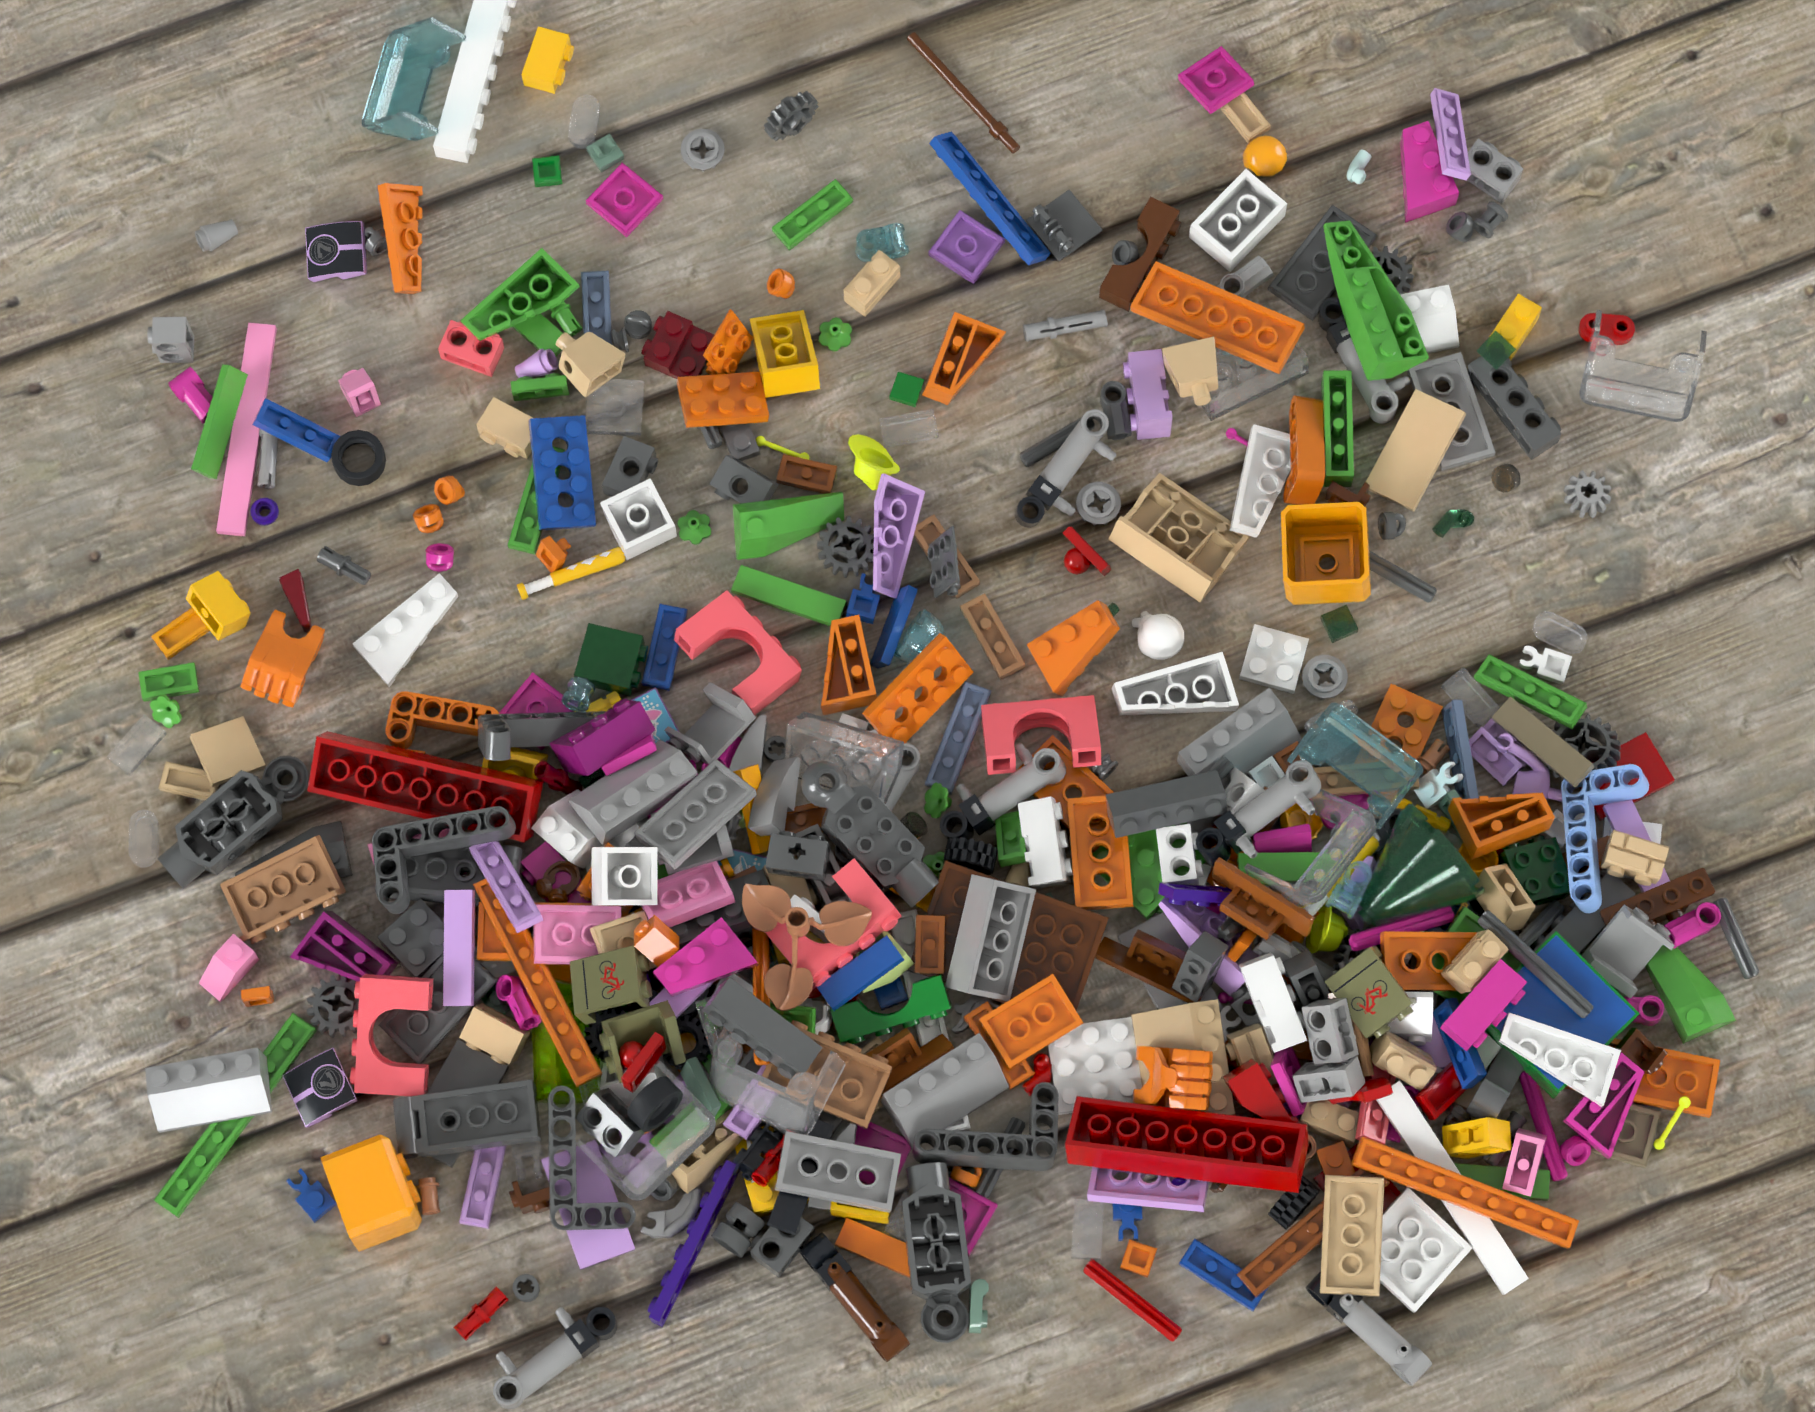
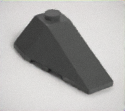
M337 821L312 827L237 871L235 876L318 835L321 836L339 877L353 876L342 822Z

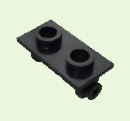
M770 1120L763 1129L758 1126L749 1139L752 1142L747 1150L742 1148L736 1155L733 1162L737 1165L732 1175L735 1176L740 1170L743 1172L742 1176L746 1180L751 1181L752 1173L765 1160L760 1154L765 1155L781 1141L783 1135L779 1131L775 1130L772 1132L769 1130Z

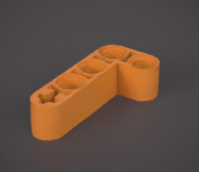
M1294 395L1289 410L1291 472L1285 483L1283 501L1284 503L1294 505L1315 504L1325 479L1322 399Z
M402 691L397 693L392 699L385 733L391 746L407 749L412 745L417 726L478 737V719H475L474 715H477L478 718L480 715L499 713L491 706ZM403 703H411L413 705L407 712L399 711V707ZM431 708L440 709V713L435 717L426 715L427 711ZM458 713L468 714L465 721H454V717ZM403 729L407 731L403 738H393L396 730Z

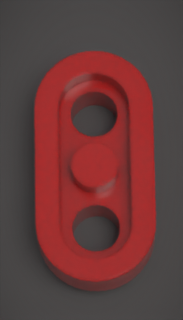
M1589 313L1581 319L1578 331L1581 338L1587 342L1624 345L1633 338L1635 325L1629 317L1624 315ZM1589 323H1596L1598 328L1592 329ZM1623 325L1626 330L1619 331L1616 326Z

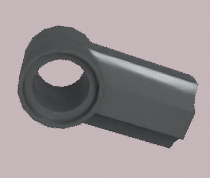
M1109 381L1103 385L1100 395L1101 407L1109 421L1107 437L1112 440H1121L1132 435L1125 398L1126 390L1118 381ZM1115 392L1120 396V399L1110 401L1106 398V394Z

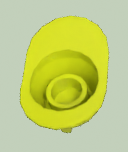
M860 434L849 437L848 444L855 455L854 474L863 480L871 490L878 489L881 474L891 476L900 471V467L893 461L887 450L879 442Z
M1327 900L1318 912L1320 914L1313 921L1311 933L1306 937V948L1312 954L1317 951L1331 952L1336 950L1342 940L1348 935V928L1345 926L1344 919L1332 912L1330 900Z

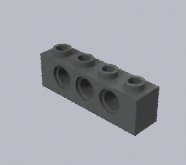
M1494 347L1468 364L1467 371L1470 380L1528 457L1533 460L1559 442L1561 427L1555 418H1550L1544 411L1545 407L1541 399L1536 395L1533 396L1528 390L1525 378L1521 374L1517 375L1512 369L1509 357L1504 352L1500 353ZM1502 377L1506 383L1497 384L1492 378ZM1517 398L1522 402V405L1514 406L1509 402V399ZM1535 420L1539 426L1535 428L1529 427L1525 421Z

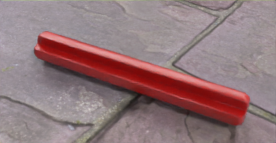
M1094 1259L1086 1264L1083 1271L1087 1276L1167 1339L1174 1342L1182 1332L1181 1327Z

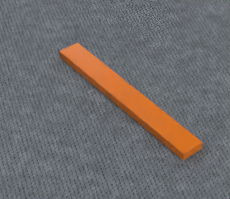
M486 878L473 884L576 1088L602 1076V1071L547 964H534V939L529 929L527 928L519 933L516 932Z
M1363 1136L1360 1137L1351 1163L1355 1167L1567 1249L1572 1244L1579 1223L1577 1219Z

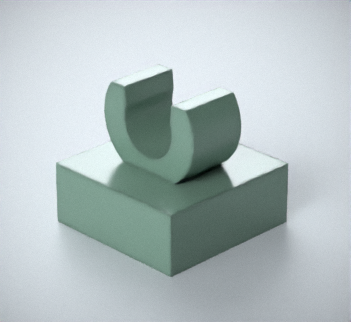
M610 134L586 147L587 152L600 172L624 160V154Z

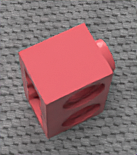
M450 320L438 351L443 360L492 377L503 353L504 344L502 338L497 333L479 341L461 321ZM457 338L466 339L462 345L453 344ZM483 347L492 348L488 354L478 353Z

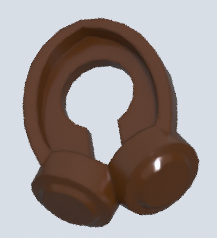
M558 861L551 865L544 873L543 878L536 881L538 895L541 898L548 897L549 903H567L568 896L576 890L579 884L580 872L578 867L569 861ZM558 872H566L571 876L570 883L562 884L556 889L552 888L556 882L555 875Z

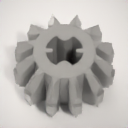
M1583 470L1580 471L1578 478L1571 476L1569 479L1570 484L1565 485L1564 492L1567 494L1564 502L1572 504L1569 509L1571 513L1578 509L1580 511V518H1583L1586 512L1589 513L1592 519L1596 517L1597 511L1604 513L1606 510L1605 504H1610L1611 496L1608 495L1611 491V486L1603 485L1606 480L1605 476L1596 479L1595 471H1592L1589 477H1587ZM1585 491L1591 493L1590 498L1584 496Z

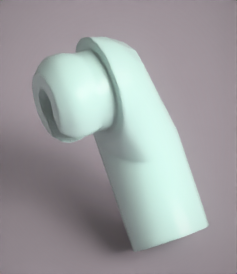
M1361 149L1351 162L1347 171V179L1351 183L1362 184L1364 182L1366 173L1363 169L1372 158L1367 151Z

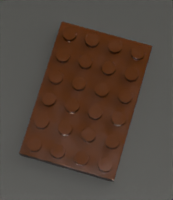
M949 861L944 863L938 880L939 883L936 886L926 914L946 916L944 974H942L945 983L948 977L971 875L1000 880ZM1035 892L1010 1000L1054 974L1077 1011L1109 917ZM914 949V952H913V955H912V958H911V960L914 962V964H913L909 969H907V970H910V971H913V972H915V949ZM919 973L927 977L938 975L935 973ZM993 999V1000L998 1001V1002H1001V1003H1006V1002H1007V1001H1003V1000Z

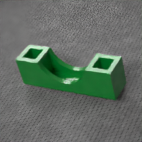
M938 974L915 981L908 1003L896 1012L878 1013L872 1011L860 999L847 1002L835 1011L831 1008L830 1012L840 1043L847 1041L850 1044H856L865 1040L864 1035L873 1032L878 1037L891 1033V1027L902 1024L903 1028L920 1024L919 1018L930 1015L931 1020L948 1015L946 1010L951 1009L952 1004L945 987L943 975Z

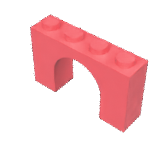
M728 590L676 628L674 641L692 660L714 643L723 639H739L754 648L760 659L759 668L732 689V694L743 699L754 715L758 714L799 682L802 669L798 660L792 655L789 656L782 649L780 641L775 636H770L763 629L761 621L756 616H751L745 610V606L740 598L732 596Z
M1094 695L981 705L988 775L1016 772L1015 741L1025 731L1037 727L1052 728L1060 731L1067 737L1071 748L1073 768L1101 765V743Z
M852 859L832 877L853 903L861 904L870 909L872 917L863 935L858 941L849 946L817 943L806 936L798 938L796 968H806L811 972L813 977L812 990L824 983L836 970L852 961L853 956L859 951L871 947L877 936L884 931L894 928L898 923V919L902 917L855 859ZM778 922L772 931L765 933L792 964V936L787 931L786 923L780 924Z
M364 974L360 977V981H356L354 996L356 999H359V1008L354 1010L353 1027H357V1039H353L351 1049L352 1056H356V1066L352 1067L350 1072V1084L355 1085L354 1093L395 1096L427 1094L429 1064L400 1063L387 1059L379 1052L375 1045L373 1029L377 1018L385 1011L391 1009L428 1011L431 1009L434 978Z

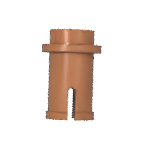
M1435 739L1426 753L1417 758V768L1424 775L1432 769H1437L1436 766L1450 751L1447 744L1438 751L1444 741Z
M436 1178L419 1179V1185L416 1186V1189L420 1190L422 1215L440 1213L437 1187L440 1185L436 1182Z

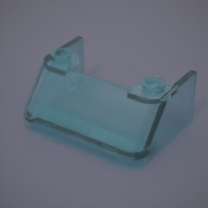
M433 17L392 31L383 47L363 114L362 126L375 133L411 141H418L437 135L439 129L429 124L427 117L420 114L433 69L448 62L451 54L449 51L450 46L466 41L467 36Z
M1334 702L1325 709L1287 759L1290 764L1298 755L1301 760L1308 761L1311 765H1320L1324 761L1368 793L1367 802L1369 809L1375 815L1382 817L1375 826L1379 830L1423 773L1422 765L1415 758L1346 707Z

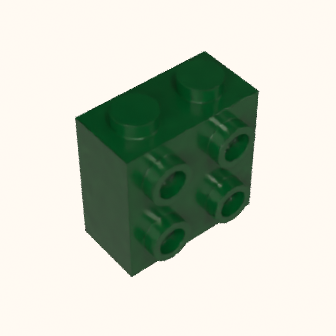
M588 623L574 673L576 684L609 692L616 691L618 694L631 696L632 689H637L640 682L641 672H637L640 662H645L648 652V646L645 645L643 635Z
M1539 836L1529 840V844L1520 846L1517 842L1502 848L1503 852L1498 856L1499 865L1507 864L1535 906L1550 903L1553 900L1565 899L1570 895L1568 869L1556 837L1545 839L1544 836Z

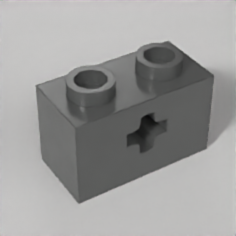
M779 831V834L771 833L765 867L768 873L825 881L831 849L828 841H824V837L817 835H808L807 838L796 837L795 833L789 831ZM798 850H802L804 855H800L799 860H795L793 854H797Z

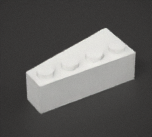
M1223 652L1115 682L1111 688L1119 715L1236 711L1239 707Z

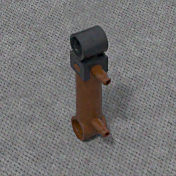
M823 1232L799 1250L807 1264L817 1273L818 1278L829 1292L831 1291L886 1363L910 1345L903 1332L891 1321Z

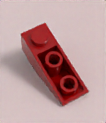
M1250 1059L1223 1076L1236 1101L1243 1107L1266 1120L1300 1124L1296 1116L1293 1117L1292 1113H1287L1283 1104L1286 1102V1099L1279 1088L1273 1089L1268 1079L1272 1076L1263 1062L1258 1064L1255 1060Z

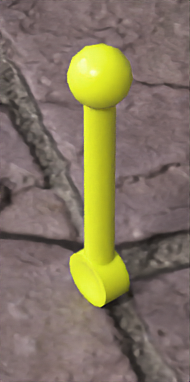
M758 436L755 439L760 447L766 446L790 456L810 460L806 452L799 454L766 441L763 436Z
M1687 1096L1680 1097L1679 1107L1660 1138L1655 1139L1653 1143L1654 1148L1658 1150L1664 1148V1141L1684 1108H1688L1691 1104Z

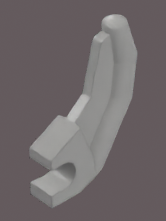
M695 1188L688 1194L685 1193L675 1208L666 1211L649 1212L647 1217L654 1220L656 1226L653 1229L643 1226L641 1233L652 1238H672L695 1218L700 1209L702 1191L699 1188Z

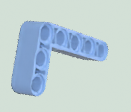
M1634 764L1592 770L1576 787H1583L1577 794H1572L1575 788L1565 779L1562 781L1561 791L1569 889L1572 900L1579 910L1584 913L1597 911L1602 903L1594 806L1638 799L1648 792L1649 782L1641 768ZM1639 778L1637 783L1628 785L1630 780ZM1604 783H1611L1608 788L1600 790ZM1585 813L1580 820H1574L1578 814ZM1587 839L1583 846L1576 847L1580 840ZM1589 866L1586 872L1578 873L1582 867ZM1591 892V896L1588 899L1580 900L1583 894Z

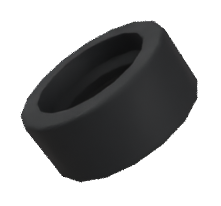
M363 430L349 431L340 436L333 445L331 457L334 469L340 479L346 483L355 486L369 485L383 473L386 464L385 451L379 439L370 432ZM355 444H367L375 453L374 464L366 471L358 473L346 469L342 460L346 449Z
M667 1076L659 1077L638 1093L630 1104L627 1115L643 1132H649L660 1126L673 1114L682 1101L683 1093Z

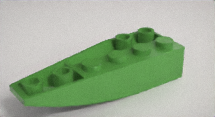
M1351 221L1325 223L1323 227L1328 256L1339 302L1367 380L1393 378L1426 361L1429 356L1411 310Z

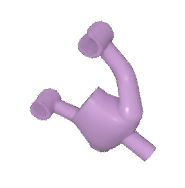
M1507 733L1501 734L1499 738L1507 740L1509 746H1497V750L1501 753L1511 752L1533 769V771L1518 770L1512 794L1543 792L1546 800L1548 798L1562 802V791L1550 788V771L1542 761L1532 752L1515 744L1511 735Z

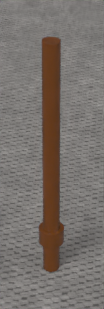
M915 32L911 33L907 37L909 43L989 128V133L994 139L1000 140L1012 154L1017 152L1020 145L1008 134V128L1001 121H996Z

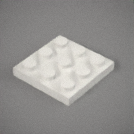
M1132 1017L1083 1023L1048 1045L1049 1058L1052 1064L1053 1085L1058 1090V1115L1073 1113L1077 1096L1133 1103V1090L1142 1088L1139 1063L1136 1060V1043Z
M1409 1187L1405 1188L1383 1213L1380 1283L1414 1313L1473 1247Z

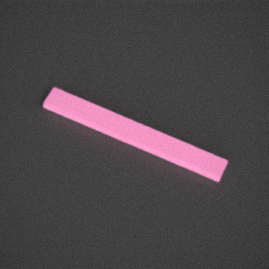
M248 323L241 371L248 374L232 426L216 529L218 534L246 535L260 443L259 428L252 424L262 402L267 397L277 332L276 325Z

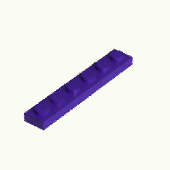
M726 1160L723 1167L718 1166L712 1180L715 1184L711 1192L704 1194L700 1202L702 1210L698 1218L691 1220L687 1229L689 1236L684 1245L680 1244L674 1255L676 1262L672 1270H667L661 1281L663 1289L659 1297L654 1296L648 1307L649 1318L652 1323L661 1327L664 1326L740 1172L739 1170L735 1176L732 1175L737 1164Z

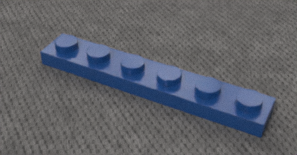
M951 131L934 136L929 144L936 151L938 157L945 162L953 172V175L967 189L970 196L984 210L986 216L992 220L1001 231L1003 237L1018 252L1020 258L1028 266L1046 260L1051 254L1050 251Z

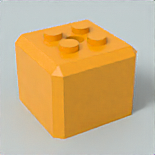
M1360 502L1287 505L1281 512L1283 582L1286 599L1293 605L1364 602L1371 595L1366 507ZM1330 557L1335 561V566L1332 569L1325 570L1320 567V561L1323 558Z
M379 1134L320 1157L347 1233L359 1252L419 1228L422 1218L416 1203L421 1202L413 1181L407 1180V1176L411 1175L406 1159L402 1153H397L389 1138Z

